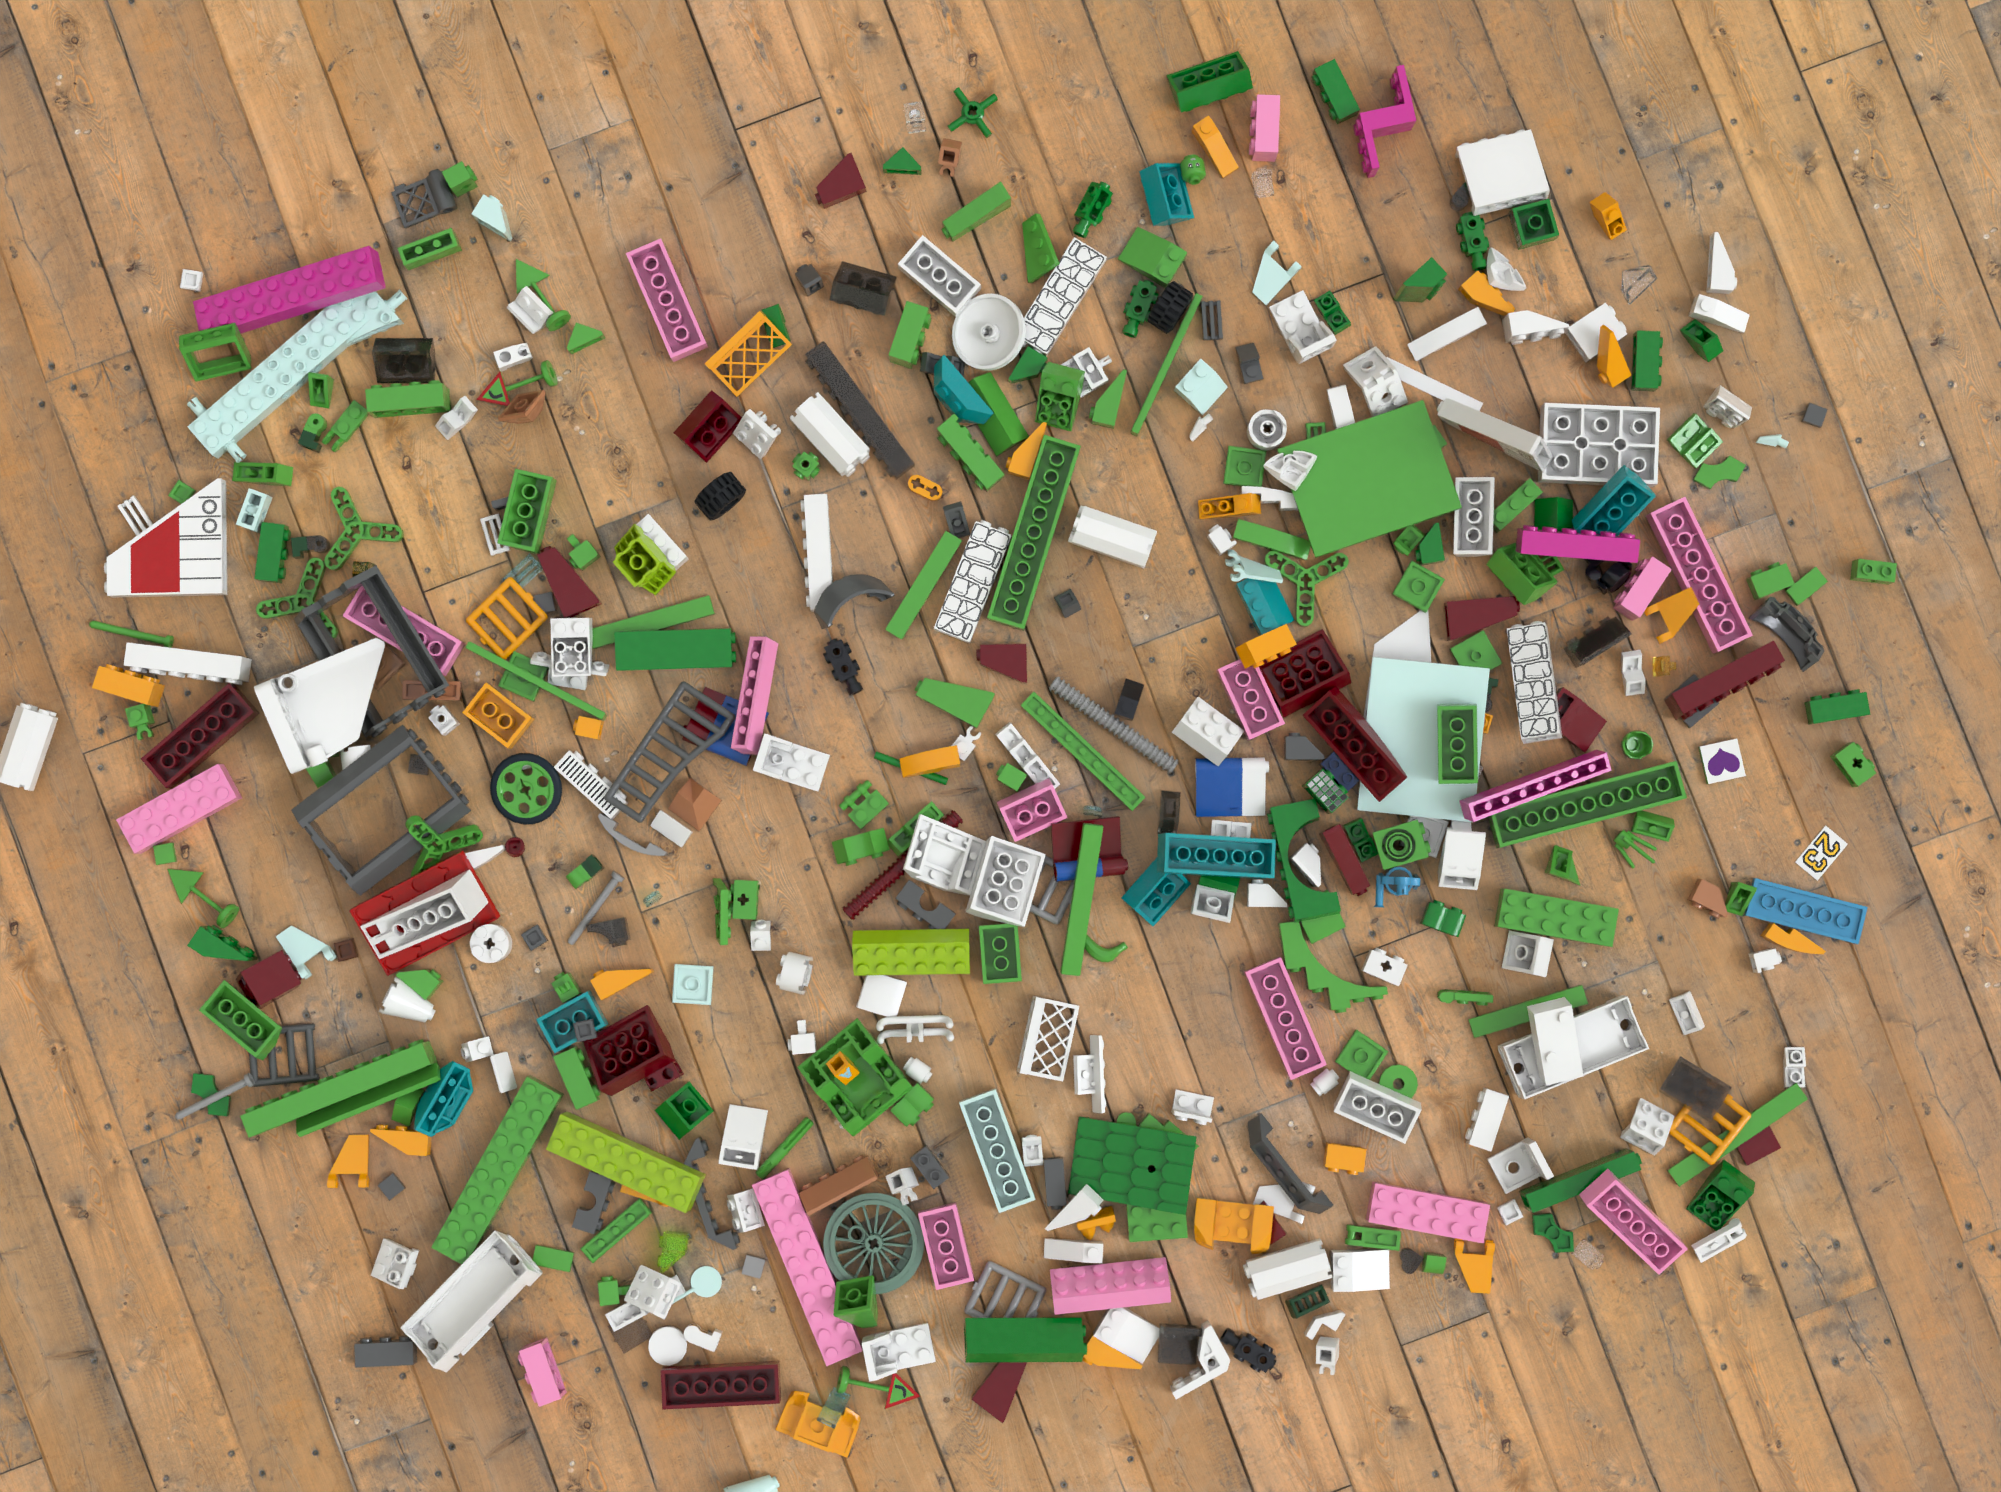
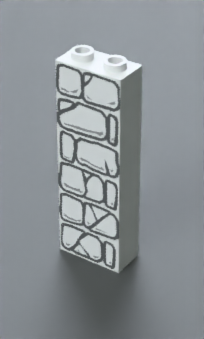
M1075 237L1073 238L1060 259V264L1055 267L1024 317L1026 332L1022 347L1027 345L1042 355L1048 356L1105 264L1106 256Z
M984 520L975 522L934 630L970 644L1012 535L1008 534L1009 530L1002 527L998 529L992 528L991 523Z
M1534 621L1530 625L1525 626L1522 624L1513 625L1511 628H1507L1521 740L1523 744L1562 738L1547 625L1541 621Z

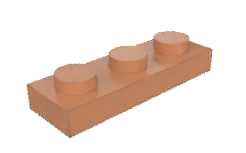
M403 680L402 700H415L428 693L421 681ZM447 681L449 686L445 689L446 693L438 698L434 696L429 700L461 701L462 682Z

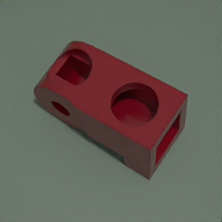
M675 1059L674 1062L650 1074L644 1080L652 1092L684 1075Z

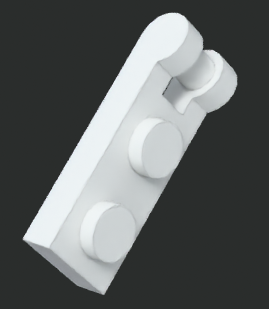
M1737 1218L1732 1219L1725 1227L1691 1245L1701 1263L1746 1238L1747 1234L1741 1228L1740 1220Z

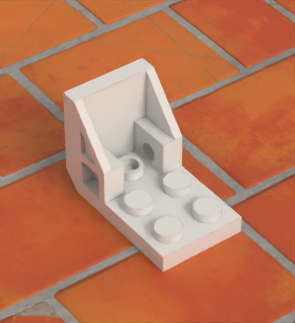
M1303 290L1268 308L1298 364L1329 350L1337 341L1323 321L1319 322Z
M764 733L753 771L819 792L830 755Z
M1209 1320L1201 1325L1196 1352L1203 1368L1197 1367L1189 1372V1376L1184 1379L1179 1377L1172 1382L1173 1385L1170 1388L1175 1399L1182 1397L1228 1370L1230 1358Z
M928 1323L875 1333L862 1339L869 1382L897 1373L899 1369L936 1362Z

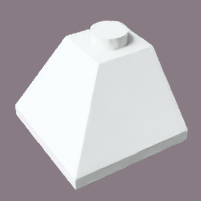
M1305 843L1288 859L1313 887H1319L1321 885L1319 850L1312 843L1310 845Z

